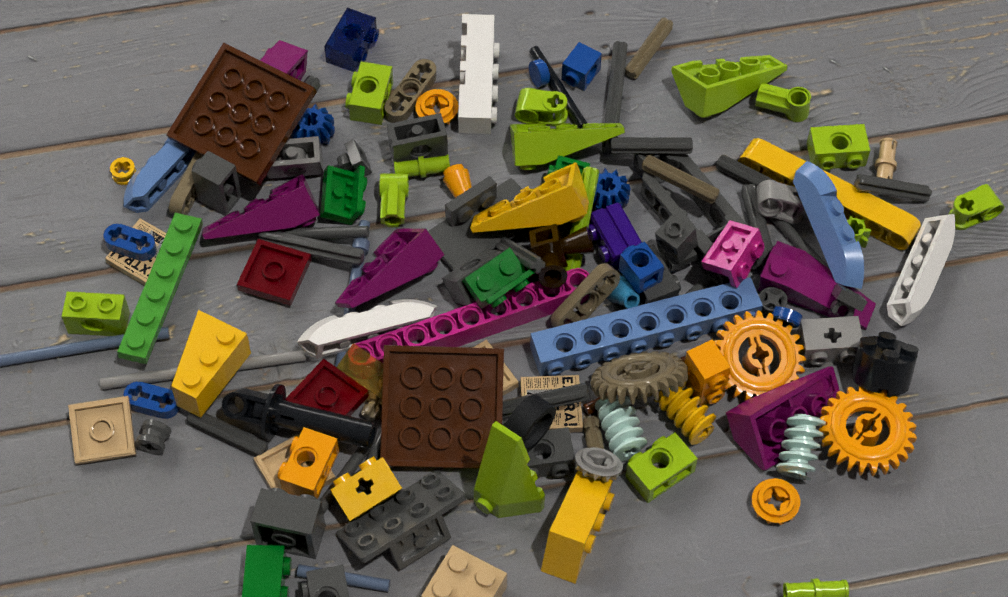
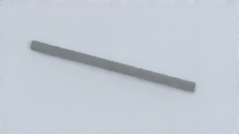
M298 350L248 357L238 371L306 361L305 351ZM177 368L100 378L101 390L126 387L133 382L155 383L173 380Z

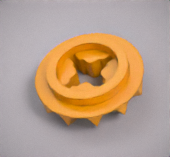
M432 89L420 95L415 105L418 118L436 114L434 111L435 102H438V106H440V113L444 123L449 125L450 121L457 117L459 105L452 93L442 89Z
M777 478L767 479L755 487L752 493L751 507L756 511L757 518H763L768 524L779 523L782 525L784 522L792 521L798 513L800 496L795 487L789 482ZM772 493L777 501H783L780 504L779 511L775 509L773 504H768L771 501Z

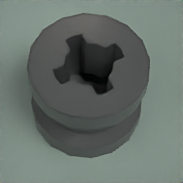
M767 287L759 295L763 305L761 311L763 318H766L769 313H773L774 308L767 307L768 305L773 307H786L787 305L785 292L777 287Z
M144 420L141 426L143 432L137 437L135 445L142 451L150 454H163L166 447L164 441L170 437L171 428L157 420Z

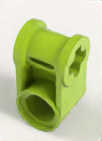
M523 88L519 92L515 118L526 124L546 123V125L554 127L565 123L568 119V112L566 110L567 97L558 91Z
M984 184L972 191L957 196L953 202L954 208L950 210L949 214L955 215V229L966 230L981 222L994 219L1004 210L1005 206L988 184Z

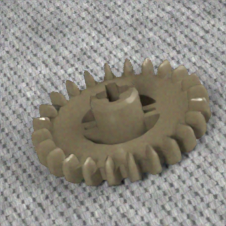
M634 352L630 355H621L620 358H613L610 362L603 363L592 374L590 383L595 396L600 397L602 401L608 399L612 404L616 401V395H618L621 405L625 402L626 396L630 397L632 405H634L636 399H643V402L646 404L647 398L652 395L656 401L659 400V390H662L664 396L669 397L670 390L678 392V387H684L685 382L688 380V367L681 358L673 354L669 355L666 352Z

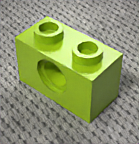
M360 62L358 72H353L351 82L353 90L352 93H348L346 96L345 108L349 109L350 120L382 125L385 115V103L390 97L393 86L392 66Z
M865 124L810 127L807 139L810 162L823 170H831L833 168L856 169L866 166L870 147Z
M67 291L61 317L68 334L116 336L125 334L130 311L125 295Z
M674 432L667 438L665 436L658 438L646 452L634 454L628 461L626 478L644 500L649 503L694 473L698 458ZM663 463L666 467L657 468L653 464Z

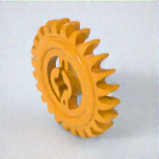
M759 310L755 313L754 318L750 312L746 311L743 315L744 320L739 315H735L733 317L734 324L726 321L723 327L727 331L718 330L716 336L722 340L714 341L731 367L724 390L735 387L733 398H736L743 392L744 401L752 396H758L797 380L799 377L796 374H803L805 372V369L798 364L806 361V357L799 354L805 348L803 345L795 343L800 338L798 334H790L793 326L783 327L784 320L778 319L776 322L773 321L772 313L763 318L762 312ZM760 337L769 340L779 353L777 370L771 375L768 366L773 360V351L767 344L761 342ZM748 339L750 348L744 353L741 365L738 351L740 345ZM755 354V357L761 358L762 362L760 363L758 359H753L752 356Z
M860 386L858 391H855L853 387H847L846 394L838 391L836 398H829L827 401L828 406H824L821 409V415L823 416L820 419L826 421V425L819 428L823 436H826L823 438L821 446L832 445L828 450L827 456L831 457L838 453L836 465H840L841 462L847 460V472L856 464L858 465L860 476L864 473L865 468L869 467L871 476L874 477L878 466L883 474L886 475L889 470V464L894 470H897L900 464L899 460L905 463L908 459L907 453L910 454L914 450L912 443L916 441L917 436L913 432L917 426L915 423L910 422L913 414L904 412L907 405L905 403L897 404L898 397L896 395L890 398L887 397V390L885 389L880 393L866 391V389ZM855 412H874L873 414H862L857 418L850 437L846 429L848 418ZM885 420L889 428V437L882 444L875 446L882 431L881 422Z

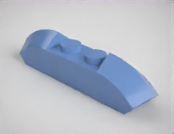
M168 138L156 155H152L146 165L137 169L129 180L124 194V207L136 213L149 211L186 171L196 152Z
M806 161L796 170L793 183L836 283L862 289L864 280L862 249L859 241L856 242L854 238L855 233L844 215V207L837 198V190L829 176L821 168Z

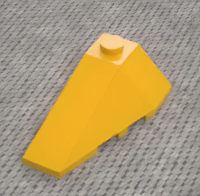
M575 162L543 177L545 182L538 187L530 189L527 186L521 189L513 201L509 202V200L504 199L473 217L470 229L475 233L549 226L553 224L561 225L569 221L574 223L581 220L587 214L589 200L579 166Z

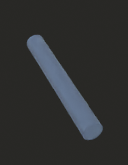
M299 564L297 577L307 578L306 571L322 568ZM345 572L347 585L389 592L390 579Z

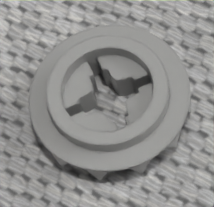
M602 448L581 449L576 453L574 459L576 470L583 472L584 477H592L594 481L596 479H601L604 482H608L609 479L617 480L623 469L621 460L610 451Z

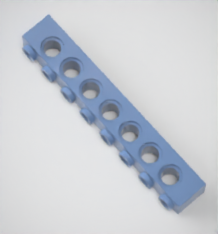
M749 277L743 279L738 288L731 286V283H726L531 333L530 349L539 375L556 376L565 370L573 368L583 369L592 363L600 361L609 362L611 359L619 358L621 355L634 352L641 353L658 346L668 347L677 341L685 339L695 340L704 334L717 333L718 330L726 331L723 327L726 321L734 324L733 317L735 315H739L744 320L743 315L746 311L750 312L754 318L758 310L762 311L763 305L753 281ZM726 306H729V307H732L733 309H732V310H729V309H726L725 307H726ZM698 313H702V314H705V315H707V316L701 317V316H699V315H697V314H698ZM671 320H675V321H678L679 323H678V324H674V323H671L670 321H671ZM648 327V328H651L652 330H651V331H646V330H643L642 328ZM621 334L625 337L617 338L614 335ZM593 341V342H596L597 344H596V345H589V344H587V342ZM565 348V349H568V350H570V351H569V352H561V351H559V349Z

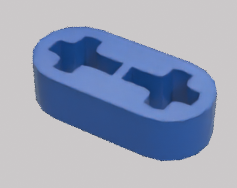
M112 224L104 231L103 235L106 246L112 252L138 261L150 260L156 254L155 240L147 232L123 224ZM145 243L148 244V247H143L141 250L138 249V246H143Z
M133 382L124 390L123 395L130 398L132 411L161 419L172 418L179 412L180 407L176 406L173 391L144 382ZM139 392H141L143 397H139L137 401H134L132 396H138ZM170 400L171 405L168 404L165 408H161L160 403Z

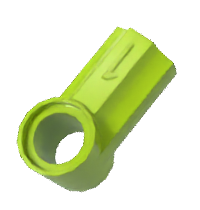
M762 83L758 90L755 106L784 113L793 122H802L809 116L811 94L803 87H793L789 90Z
M380 173L381 224H385L387 227L395 228L405 224V202L409 193V175Z

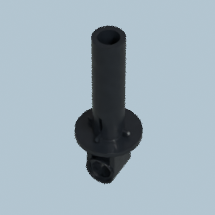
M275 384L269 394L241 388L228 393L222 400V410L227 417L261 425L262 437L267 440H271L276 435L279 427L302 432L303 427L337 438L339 442L370 449L376 436V422L285 401L286 389L282 384ZM236 396L242 399L244 403L243 410L237 408L235 404Z

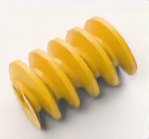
M678 387V392L670 390L669 397L664 396L662 390L659 391V400L656 401L654 399V401L659 403V407L663 411H666V415L670 420H674V425L677 428H681V433L685 437H689L691 445H696L708 438L715 428L712 423L717 416L713 413L705 417L709 407L707 405L697 407L702 399L699 396L690 399L694 393L691 387L684 391L682 390L684 387Z

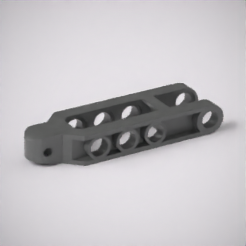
M634 154V167L641 175L643 181L640 195L663 223L674 213L696 229L698 245L694 248L697 253V260L695 262L711 278L715 286L730 283L728 276L704 269L701 261L729 220L747 224L721 193H719L715 203L711 204L687 192L717 228L715 231L705 235L701 229L698 230L690 221L685 209L681 210L671 198V192L669 190L666 191L661 186V183L665 181L642 169L644 159L651 155L714 186L689 155ZM765 246L762 256L757 258L751 267L752 269H757L766 264L769 255Z

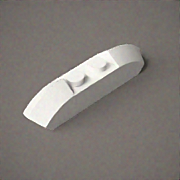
M954 214L925 218L887 303L888 316L900 326L914 321L920 315L933 293L953 245L955 236Z
M399 299L389 301L390 305L388 306L378 305L369 311L361 313L350 312L341 318L335 315L329 316L309 327L301 335L297 343L306 354L316 359L348 351L352 345L431 318L434 316L437 306L420 300Z

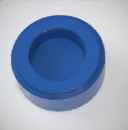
M542 59L529 63V74L536 87L547 85L550 81V73L546 63Z
M776 306L772 313L773 321L776 322L778 319L784 320L783 326L792 325L793 328H797L802 319L800 313L785 307Z

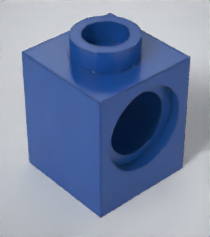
M578 42L562 63L561 80L572 87L585 91L601 70L602 53Z
M645 241L636 246L631 245L620 254L619 270L637 294L662 282L664 265ZM640 264V265H643L644 267H637V266H635V265Z

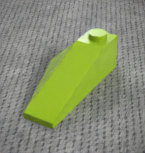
M771 55L740 57L739 62L716 59L715 64L703 65L701 60L690 61L672 66L671 72L685 107L693 111L697 116L707 118L725 111L759 89L762 83L767 84L787 71V65Z
M546 123L510 124L513 162L515 166H520L522 170L536 169V165H543L554 161L558 155L564 157L625 133L624 126L621 123L583 124V128H577L575 124L561 123L556 128H550V126H546Z
M497 421L491 426L474 487L475 505L483 513H491L497 518L541 512L545 505V493L542 488L536 487L535 481L538 479L536 472L530 470L527 466L530 457L523 440Z

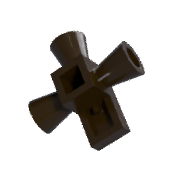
M560 225L532 227V230L529 231L532 250L529 251L541 257V260L545 262V268H541L540 273L532 274L527 279L539 275V282L547 288H557L563 285L567 280V272L564 268L568 267L566 255L594 253L592 239L587 226L561 238L559 232Z

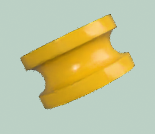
M126 157L117 158L110 165L112 178L119 185H128L129 180L136 172L134 162ZM121 169H122L123 171L128 170L127 173H124V172H120V173H119L118 171L121 170Z

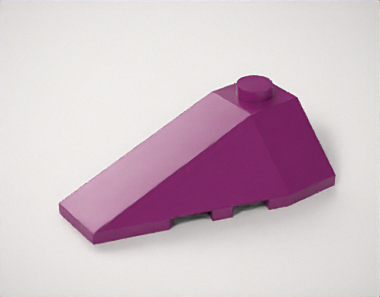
M302 174L270 190L269 198L265 200L263 198H256L250 201L243 208L244 212L233 211L204 227L202 235L206 240L293 228L298 225L305 227L317 220L316 217L320 215L319 208Z
M397 228L374 251V254L377 256L375 260L371 263H365L361 268L364 274L350 282L335 304L338 307L354 308L423 274L429 273L438 266L437 262L444 256V253L427 229Z
M777 241L769 254L760 276L758 291L761 292L767 287H777L785 292L787 302L831 318L843 317L847 311V306H840L836 314L830 310L832 302L836 300L832 291L837 284L831 270L806 251ZM844 286L863 296L867 301L863 311L861 312L854 308L853 315L859 317L861 329L866 330L876 303L856 288Z
M832 366L823 368L750 398L726 412L733 439L761 470H767L781 461L779 453L786 451L782 448L781 444L782 441L788 440L784 436V431L791 428L787 424L789 417H793L794 414L821 417V409L824 406H828V399L836 398V393L840 390L834 368Z

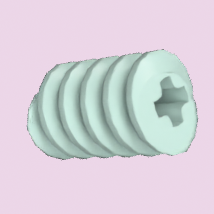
M616 395V401L612 404L608 399L604 401L601 399L597 400L595 409L598 411V418L601 420L602 429L605 431V438L609 442V449L622 462L629 460L634 454L640 452L647 445V439L641 437L644 431L641 427H637L640 420L638 417H633L636 414V409L630 406L632 404L630 397L626 396L625 402L621 405L618 395Z
M794 414L793 417L787 419V424L791 428L784 431V436L788 440L782 441L781 444L782 448L786 451L779 453V459L784 463L777 464L776 470L791 478L811 480L805 474L806 472H815L816 468L809 465L808 461L818 460V456L811 453V449L821 447L813 439L814 437H823V433L817 430L816 426L826 425V421L806 414Z

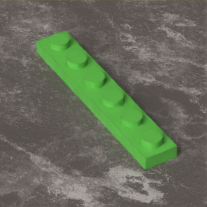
M179 213L174 214L118 348L119 358L147 364L202 229L203 222L201 218Z

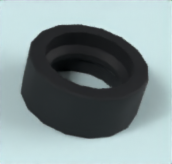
M532 394L516 407L508 418L505 427L522 438L526 450L529 452L549 430L556 414L555 407L539 395Z

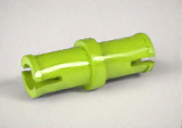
M448 154L430 158L418 156L416 160L394 162L395 174H408L409 177L421 176V178H426L428 174L443 173L445 169L450 167Z
M818 578L811 579L810 582H785L783 584V597H849V586L845 579L839 581H820Z

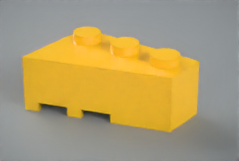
M198 310L171 385L176 406L200 418L203 416L251 354L247 333Z
M577 471L549 530L541 572L576 584L587 553L590 554L596 540L595 533L596 531L600 532L606 517L603 514L604 510L610 511L615 494L610 493L613 480L609 479L608 482H604L601 479H596L594 481L592 477H584L583 472Z

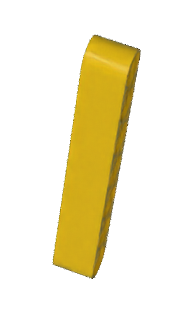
M760 138L752 139L738 159V162L769 178L795 187L793 180L796 170L806 162ZM823 170L837 190V198L844 207V215L847 220L850 216L860 220L864 219L865 228L871 229L870 236L898 250H906L921 228V223L915 216L868 192L858 191L854 185Z

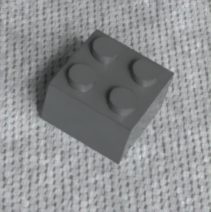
M261 488L250 520L256 545L284 546L286 553L316 559L326 527L322 502L316 497L308 494L292 495L280 488H271L270 490Z

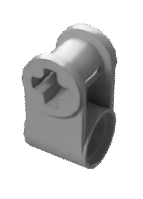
M765 180L757 185V206L761 215L780 219L791 224L801 222L804 207L795 187L774 180Z

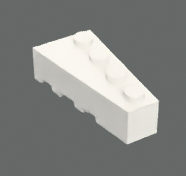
M462 14L458 111L459 133L491 134V123L497 124V107H492V101L498 102V85H493V80H498L499 64H494V59H499L500 43H494V15Z

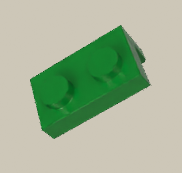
M330 165L325 168L320 217L352 225L358 216L361 217L366 207V201L363 200V192L367 186V177H364L365 166L359 165L354 172Z

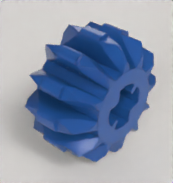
M314 104L312 108L306 109L290 137L293 139L319 136L320 143L329 145L330 137H333L335 134L334 118L332 114H328L326 107L318 110L317 105Z
M606 168L602 174L599 173L592 207L595 208V211L601 208L605 209L606 206L617 202L620 203L621 207L627 206L631 187L630 184H627L626 175L618 176L617 169L613 173H608Z

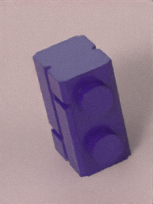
M617 202L606 206L605 209L601 208L591 212L588 227L592 241L596 240L598 243V252L603 263L608 262L610 266L618 270L620 254L631 245L636 246L642 243L620 203Z

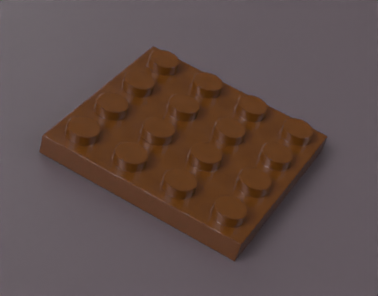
M223 43L166 135L169 139L202 156L207 151H210L236 166L238 175L260 186L317 91L313 86Z
M384 345L380 458L383 457L388 466L480 468L492 424L497 421L502 425L504 348Z

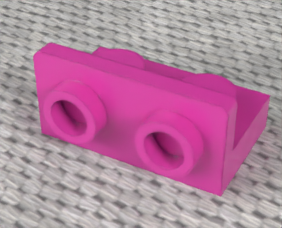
M729 220L701 261L703 268L728 276L731 286L738 288L742 280L746 279L749 275L750 268L754 262L763 254L764 242L759 228Z

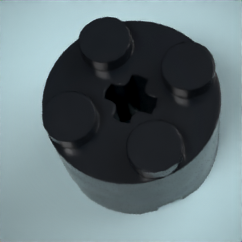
M883 331L878 336L861 337L853 364L852 379L857 385L871 392L878 393V389L881 388L888 390L887 395L904 394L909 390L919 349L914 345L896 340V335L890 332Z

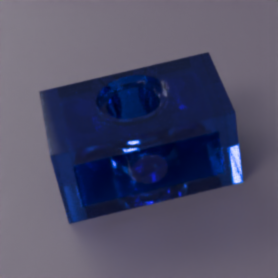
M347 8L324 46L326 63L356 72L360 62H365L371 44L374 45L379 37L376 17Z

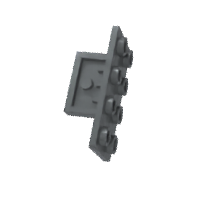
M488 176L445 204V221L428 232L444 253L442 259L452 270H455L486 248L496 250V245L501 242V238L506 237L512 240L528 229L518 228L475 233L470 229L473 217L504 199L509 200V202L513 201L514 197L522 189L514 179L510 178L497 186V183Z
M439 470L426 474L421 480L410 487L400 490L395 496L384 503L376 505L371 511L358 519L347 523L345 527L337 531V535L363 563L368 562L388 549L395 566L402 570L451 538L442 514L465 501L466 496Z

